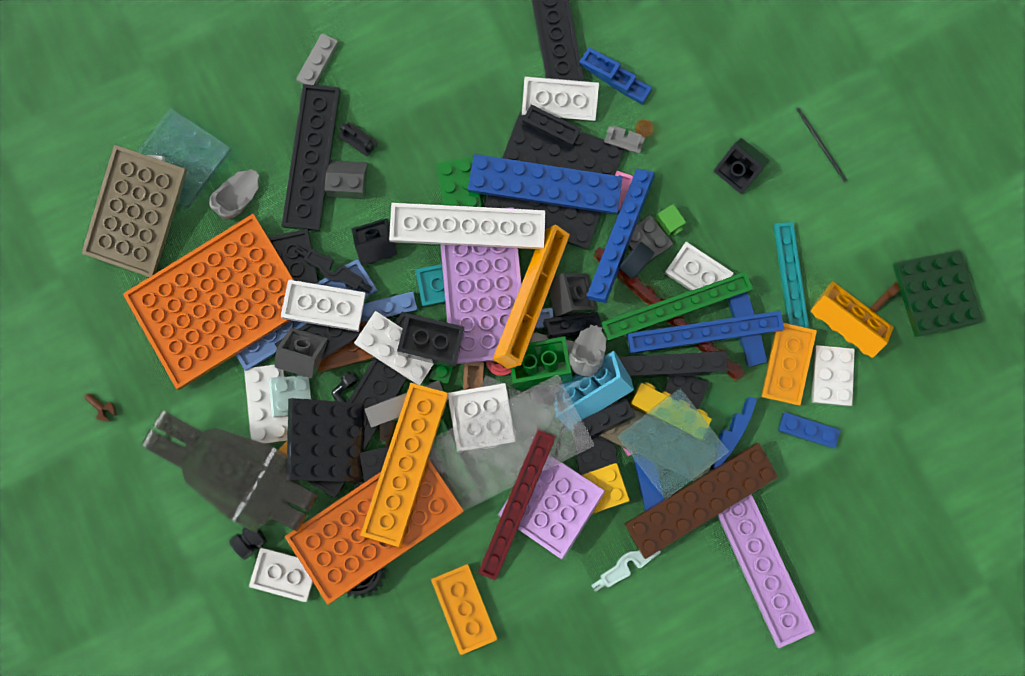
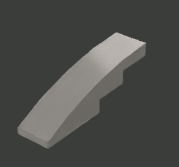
M439 381L425 385V387L443 391ZM407 393L365 408L370 426L374 427L398 418Z

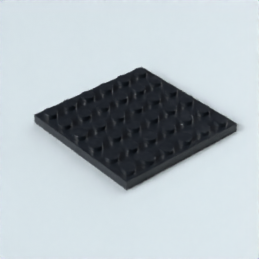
M522 111L519 112L503 154V159L615 175L624 148L605 143V140L583 132L579 133L573 147L522 123L525 115H522ZM488 195L484 204L486 208L545 210V229L556 224L570 234L567 241L568 244L587 251L601 212L491 195Z

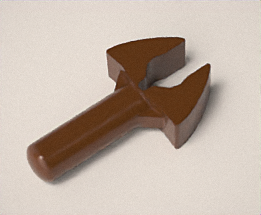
M895 282L870 307L873 312H877L900 290L898 283Z
M90 393L84 396V399L98 410L96 419L112 422L105 416V410L117 416L116 408L112 402L103 405Z

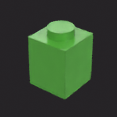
M674 204L658 213L655 218L667 237L672 234L674 236L680 234L684 230L683 227L686 223Z

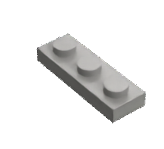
M321 33L296 78L297 83L302 85H316L339 44L337 40Z

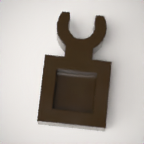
M387 421L380 424V441H386L383 448L390 446L398 421Z

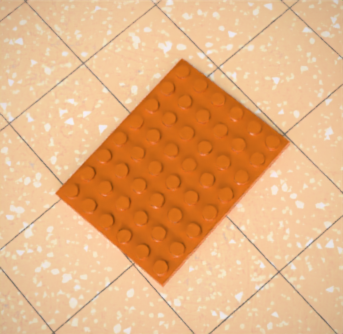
M251 214L123 293V296L175 388L181 390L290 322L291 320L281 318V312L288 280L294 279L254 214Z

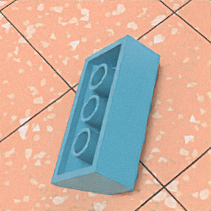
M614 351L604 356V364L594 376L585 377L576 374L573 376V381L563 382L554 388L556 397L553 404L556 417L569 429L574 427V423L599 412L634 390L628 372Z

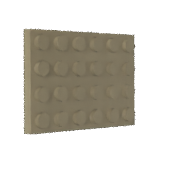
M114 145L82 254L147 277L156 274L188 169Z

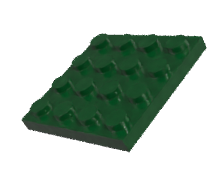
M960 250L892 264L915 337L983 322Z

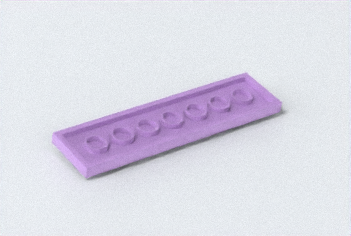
M750 494L717 516L776 647L781 648L815 631L752 494Z

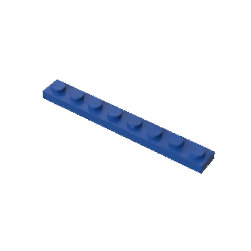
M640 169L635 171L587 293L589 300L607 303L620 269L619 266L623 261L655 178V174L652 171Z
M781 311L629 333L627 338L630 354L780 332L784 330Z

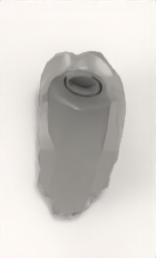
M252 169L238 171L212 193L209 200L210 208L224 220L235 218L243 212L254 198V194L259 189L258 179L260 175Z
M590 325L589 328L580 331L579 337L575 340L572 351L569 353L570 367L574 373L585 377H592L603 366L607 338L603 334L601 327Z

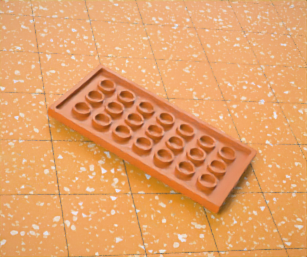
M429 459L400 548L360 536L381 472L284 536L327 605L333 603L464 513V510Z

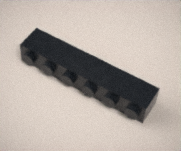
M726 351L619 357L631 379L728 374Z

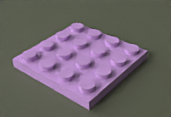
M549 454L518 529L560 559H564L606 491ZM504 505L503 508L501 509V511H500V513L498 514V516L501 517V515H502V513H503V510H504V508H505V505Z

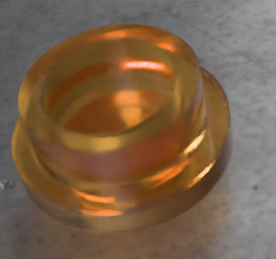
M647 119L639 120L635 125V132L642 134L643 137L650 136L653 132L652 122Z

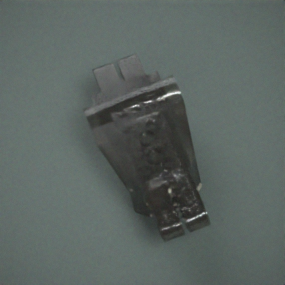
M161 409L152 425L166 434L163 435L153 429H149L141 443L149 451L182 468L184 481L227 518L256 533L261 524L263 526H275L277 522L298 531L307 514L290 504L293 503L306 511H310L318 497L316 493L299 484L300 481L286 480V453L271 445L218 428L202 431ZM174 437L180 442L185 443V447L172 440V438Z

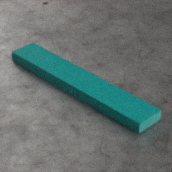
M794 222L776 223L773 226L787 323L809 328Z

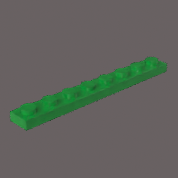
M743 272L602 322L601 325L607 340L611 341L629 333L637 332L753 290L747 273Z

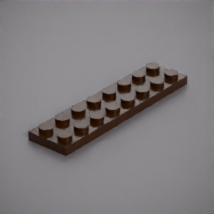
M755 443L627 521L624 525L642 557L647 559L778 478V475L760 443Z

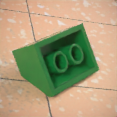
M565 336L529 343L521 365L511 368L515 391L573 381Z

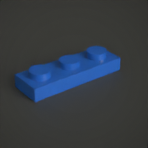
M786 412L782 413L778 427L779 432L832 449L836 448L840 434L839 429Z

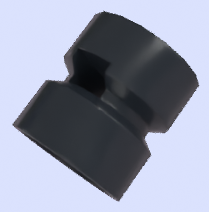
M252 522L242 529V534L237 533L229 540L233 550L243 560L250 557L254 553L255 548L259 549L267 542L264 534Z

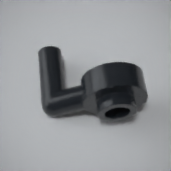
M348 372L340 378L342 380L339 383L340 385L331 392L336 401L346 402L341 393L354 386L360 380L356 373L351 374Z

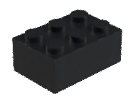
M406 313L397 353L400 356L456 369L465 327Z

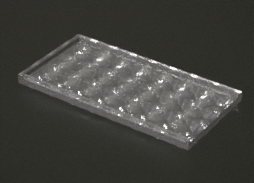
M559 374L437 435L429 460L465 511L514 486L537 428L556 435L542 472L595 446Z

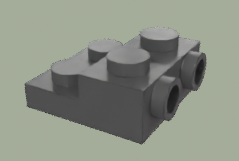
M649 215L643 221L636 224L627 250L631 252L639 242H643L655 252L652 259L647 263L649 264L672 247L673 243L652 216Z

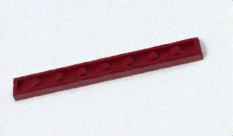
M537 428L478 574L495 581L497 580L556 435Z

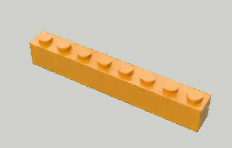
M556 224L545 229L544 248L535 249L492 359L507 369L519 366L523 361L570 236L569 233Z

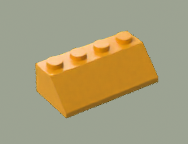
M834 281L828 285L811 309V312L817 319L823 320L833 331L840 333L847 342L853 343L863 354L869 355L871 358L888 343L894 326Z

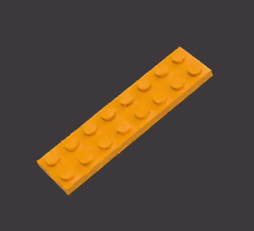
M410 383L360 536L400 548L449 396L448 393Z

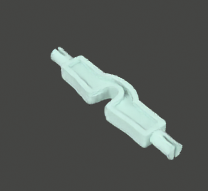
M639 550L623 554L615 566L600 575L601 579L592 584V588L596 592L605 585L607 587L612 586L616 582L630 576L631 572L627 566L628 561L632 560L637 568H642L652 558L659 555L661 551L656 552L647 559L642 557Z

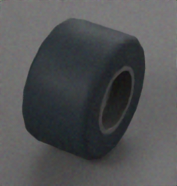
M639 242L619 268L631 279H634L652 259L655 252L643 242Z

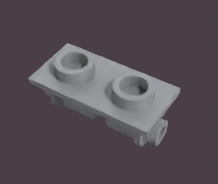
M615 125L613 127L609 126L605 143L627 149L631 152L640 153L645 139L642 134L629 131L628 136L624 135L626 129Z

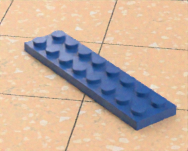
M474 154L468 192L617 215L623 177Z

